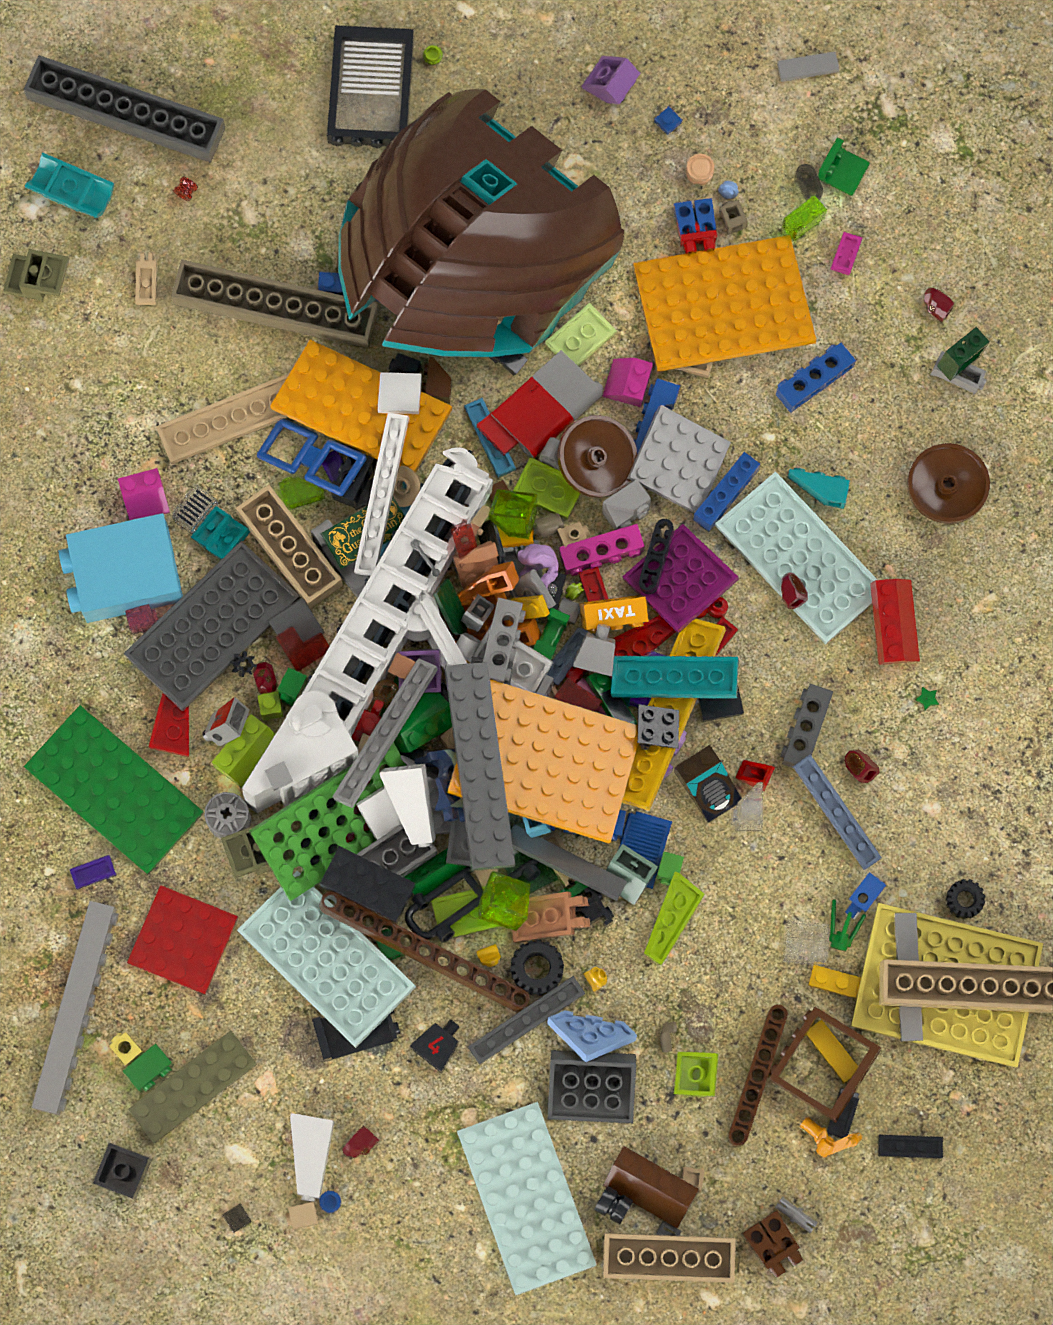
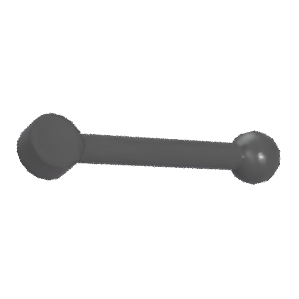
M412 540L411 546L418 550L432 570V575L435 577L439 576V569L433 566L419 546V540Z

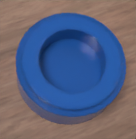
M326 1191L320 1197V1207L327 1213H334L341 1206V1198L334 1191Z

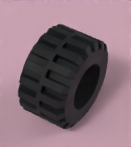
M539 939L533 942L530 940L528 943L520 945L518 950L516 949L511 959V976L516 986H519L530 995L538 994L539 996L543 993L547 994L561 982L564 962L561 953L557 951L555 946L550 945V942H542ZM533 956L545 958L550 965L548 975L542 979L530 978L524 968L526 961Z

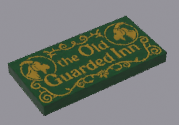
M394 496L392 497L382 545L392 540L393 531L398 530L405 518ZM368 506L320 533L341 569L357 560Z

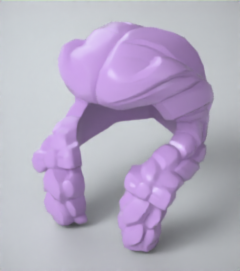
M530 544L517 554L520 563L525 565L518 576L520 577L533 569L537 571L548 568L547 573L540 578L548 590V585L558 576L559 563L556 554L550 546Z

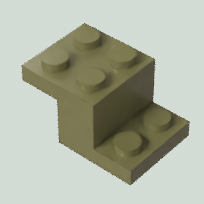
M33 249L28 250L27 256L13 254L3 290L4 293L44 301L45 294L60 297L69 257Z
M255 826L221 838L235 879L252 872H256L258 876L271 871L270 866L249 832ZM277 832L273 836L274 842L281 841L283 837L282 832ZM291 849L283 853V859L285 860L292 856Z

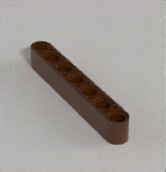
M782 1005L772 1006L767 1013L728 1133V1142L733 1147L743 1146L749 1137L787 1020V1009ZM774 1010L781 1011L783 1019L779 1021L773 1019L772 1012ZM768 1030L774 1031L776 1039L773 1041L768 1040L765 1032ZM766 1050L770 1055V1059L767 1061L761 1060L759 1052ZM756 1070L762 1072L763 1080L755 1081L752 1078V1072ZM753 1091L756 1093L757 1099L753 1102L748 1101L745 1093ZM741 1111H746L750 1114L748 1122H742L739 1119ZM735 1131L741 1132L744 1137L743 1141L735 1142L732 1139V1133Z

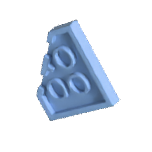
M566 1010L548 1017L547 1024L585 1062L636 1041L637 1034L625 1022L615 1020V1023L602 1021V1017L586 1015V1017L575 1016L573 1012Z

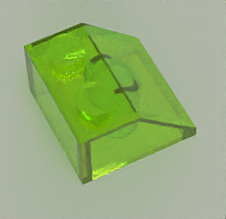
M497 489L488 518L509 537L529 539L537 515V494Z
M492 871L480 899L478 918L517 931L528 919L530 884Z

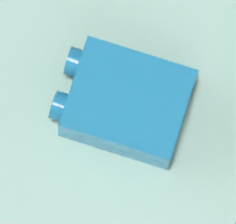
M163 513L66 534L68 548L58 550L63 573H74L76 587L66 589L70 610L72 613L81 611L87 623L176 604L183 597L169 528Z

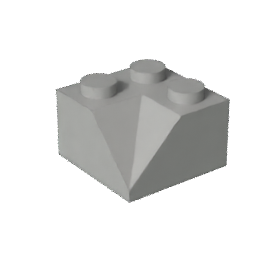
M636 479L603 501L602 514L614 530L628 527L637 518L641 520L649 514L651 498Z

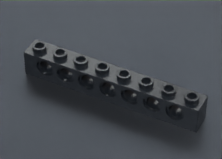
M398 353L396 358L391 360L388 373L420 374L422 370L421 362ZM364 454L367 459L354 478V482L343 496L331 492L333 500L356 508L378 460ZM348 456L345 463H341L338 470L339 476L337 480H333L332 484L340 487L354 465L355 459Z

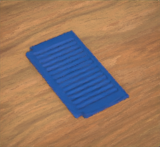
M636 811L635 815L629 813L619 848L624 844L658 866L659 869L672 821ZM658 869L647 885V888L653 889Z

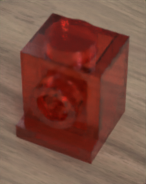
M459 523L451 529L459 558L466 556L474 548L478 547L471 523ZM464 537L469 539L468 541L461 542V539Z

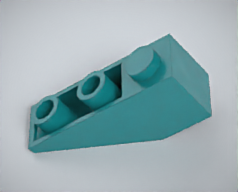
M802 468L789 469L787 478L821 504L844 509L850 480L840 475H835L834 477L826 476L825 473L818 471L814 473L805 472Z

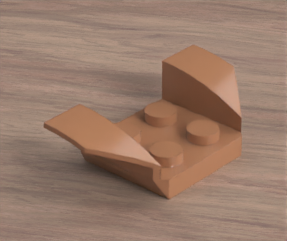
M488 541L452 556L463 589L491 567L498 565L497 556L499 555L495 542ZM505 591L506 598H510L509 591Z

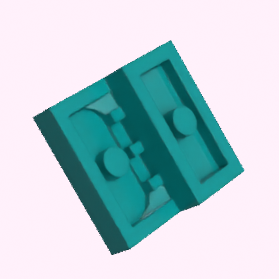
M215 506L191 538L219 560H222L237 544L245 540L250 530L234 520L230 514Z

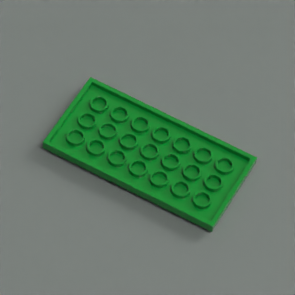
M81 705L76 708L23 766L147 875L151 873L204 814L203 810Z

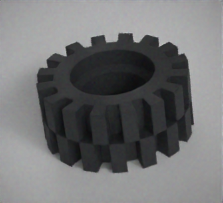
M966 879L957 881L947 892L946 906L950 908L949 912L951 914L954 913L957 918H973L985 905L984 899L986 896L983 894V888H980L977 882H972L973 880L969 879L966 881ZM963 891L971 893L973 904L969 907L961 906L958 902L959 893Z

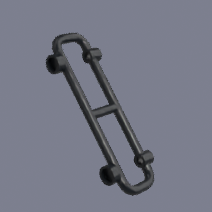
M531 858L486 891L482 889L471 875L474 872L471 871V866H466L425 896L421 892L417 893L412 898L414 904L406 910L405 922L413 933L426 940L437 936L441 943H445L455 934L451 925L522 875L527 882L535 880L541 873L536 866L539 861ZM464 879L478 897L431 930L422 931L413 920V915L418 910L425 909L431 901Z

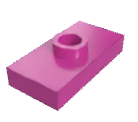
M843 232L830 270L850 276L863 238Z

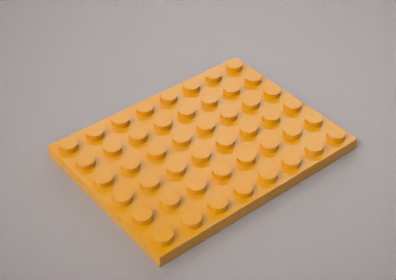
M790 235L715 248V250L708 249L707 251H697V253L691 252L633 263L657 372L816 343L817 339Z
M490 679L508 812L610 844L638 746V725ZM456 761L447 793L462 798Z

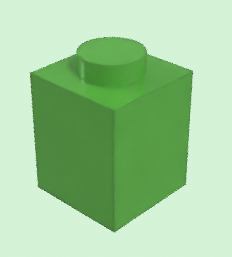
M663 852L657 875L660 883L670 886L674 872L680 873L683 856Z

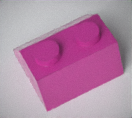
M634 357L613 359L602 397L642 407L653 363Z
M158 468L118 478L129 520L170 513Z

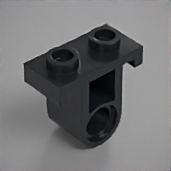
M590 887L585 888V896L590 894L591 898L588 899V906L575 907L576 914L590 918V925L602 918L605 919L603 922L605 928L612 925L614 915L608 906L604 907L601 900H603L601 893ZM574 928V930H582V929H585V928Z

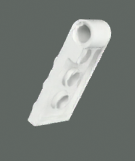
M490 625L482 641L468 633L460 636L456 644L465 660L471 663L472 657L484 658L492 625ZM504 639L497 642L500 646L508 645V642ZM520 641L514 642L513 649H516L510 685L536 693L551 668L553 661ZM522 664H527L530 667L528 675L521 673L520 667Z

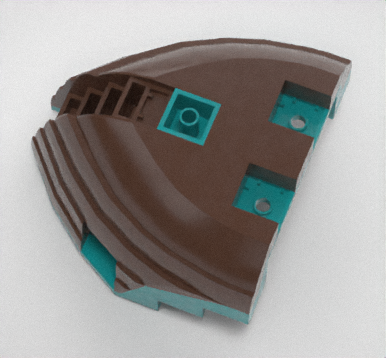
M469 89L458 91L454 94L448 92L435 101L417 120L402 129L383 150L379 158L372 162L363 181L358 184L346 203L339 231L338 273L348 317L351 320L375 302L376 299L398 317L382 343L384 347L456 357H496L530 353L552 335L559 319L582 301L590 284L613 266L623 245L624 230L621 228L619 212L610 187L595 175L578 186L555 168V165L563 150L533 126L517 137L493 119L501 101L486 89ZM497 317H504L502 322L497 325L499 320Z

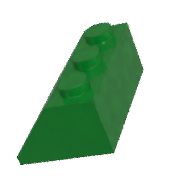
M439 692L423 693L394 740L398 751L410 753L452 728L449 702Z

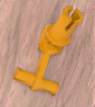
M809 1116L800 1125V1128L814 1137V1141L817 1144L816 1152L825 1158L848 1147H854L862 1140V1135H859L857 1132L835 1141L828 1136L825 1127H820Z

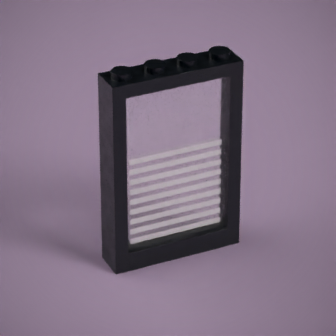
M335 25L327 125L328 143L334 146L349 144L354 147L369 145L374 148H381L387 146L402 129L409 125L414 29Z

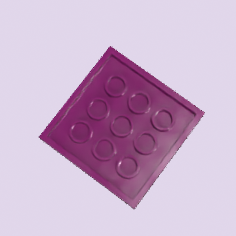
M681 524L674 531L660 583L655 593L644 594L639 586V579L646 556L622 576L623 580L638 595L646 597V603L677 633L682 631L739 580V577L684 524ZM660 543L654 550L660 552L664 550L665 545ZM653 561L648 565V568L656 570L660 564ZM649 575L648 583H645L646 587H649V585H653L651 581V575Z

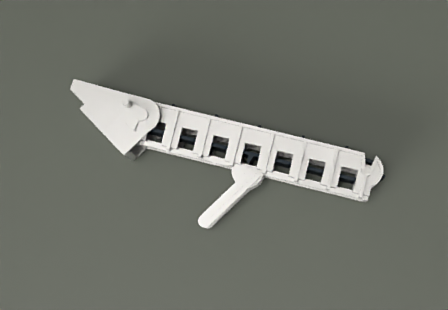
M459 447L443 451V455L447 457V460L443 465L435 464L425 483L420 484L419 494L398 530L393 531L392 540L370 578L365 579V587L341 628L337 627V635L313 676L309 675V683L304 692L295 701L286 719L242 788L247 806L256 813L279 801H282L285 807L354 763L358 756V749L351 736L364 710L368 709L383 681L387 678L388 670L396 653L402 650L407 640L414 642L427 640L432 649H440L441 666L444 671L446 665L467 664L439 614L438 605L432 596L442 578L446 575L453 561L452 556L455 555L470 522L481 507L486 505L492 493L493 480L489 478L487 472L477 468L478 463L471 450ZM412 540H419V546L433 566L439 569V576L435 577L432 575V570L418 550L411 546ZM424 572L429 574L428 578L423 576ZM384 642L389 644L387 649L382 647ZM364 677L369 679L366 685L361 683ZM343 713L348 715L345 721L340 719ZM285 762L294 782L274 791L265 770Z

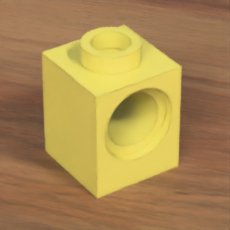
M126 1032L123 1035L122 1033L117 1034L111 1040L110 1048L127 1067L143 1054V1051ZM130 1043V1051L126 1054L121 1053V1045Z

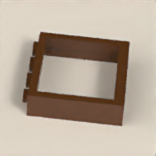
M814 1007L812 1011L808 1010L803 1018L805 1023L801 1029L797 1028L793 1033L791 1045L784 1047L780 1054L782 1059L779 1064L775 1063L769 1072V1075H771L769 1079L773 1084L836 1123L881 1052V1047L817 1007ZM817 1017L869 1049L832 1109H829L780 1078L783 1070Z

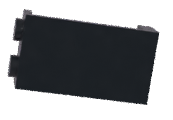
M394 1010L356 1048L326 1018H313L312 1021L324 1062L397 1041V1035L401 1033L398 1023H393L391 1015L395 1014Z

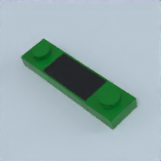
M595 672L586 677V682L607 716L638 725L623 698L611 696L612 680L608 675Z

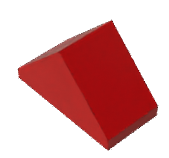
M743 760L735 778L765 792L775 767Z

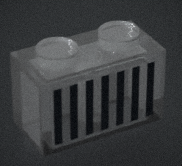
M198 485L187 492L185 501L181 505L178 504L172 512L173 521L191 535H193L213 508L218 506L217 499Z

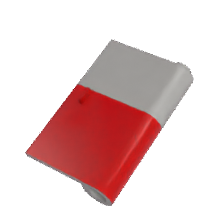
M560 350L491 413V416L519 442L523 452L529 458L534 459L544 449L550 437L556 439L603 396V387L598 381H593Z

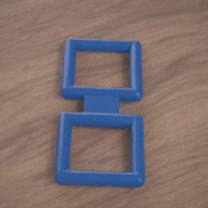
M287 419L279 420L257 452V458L291 474L296 473L299 466L303 465L309 468L304 476L306 481L336 495L343 496L365 463L366 456L331 439L326 441L322 449H318L313 446L318 438L316 432ZM283 427L308 438L292 464L267 454ZM331 449L356 460L340 487L315 476Z

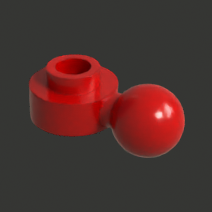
M719 597L696 619L704 618L707 613L713 618L724 617L728 610V602L724 598Z

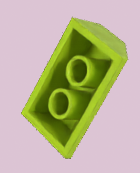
M250 714L245 721L241 735L228 742L212 761L214 768L240 788H243L276 734L267 725Z

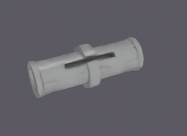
M782 1197L780 1202L786 1208L777 1203L775 1208L790 1218L789 1221L792 1223L796 1222L810 1234L813 1228L806 1223L808 1222L815 1227L818 1222L803 1213L802 1208L795 1207L785 1197Z

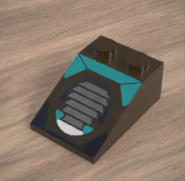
M710 745L674 768L675 775L707 823L743 801L725 767Z

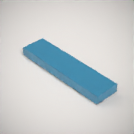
M483 398L464 405V409L497 478L515 471L516 467L509 452L503 456L476 427L480 421L490 414Z

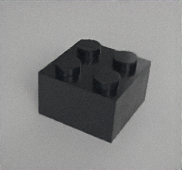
M109 1143L93 1184L136 1200L152 1159Z

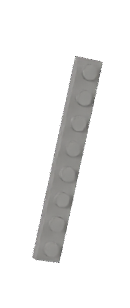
M418 658L334 793V800L353 808L438 669L435 665Z

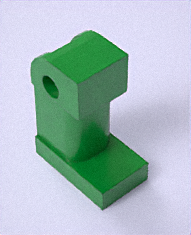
M554 608L550 609L545 628L533 650L551 661L570 619V615Z

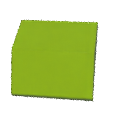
M678 1051L674 1094L715 1097L719 1054Z

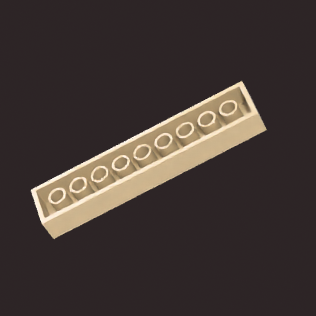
M883 960L880 962L879 1005L1053 1013V967Z

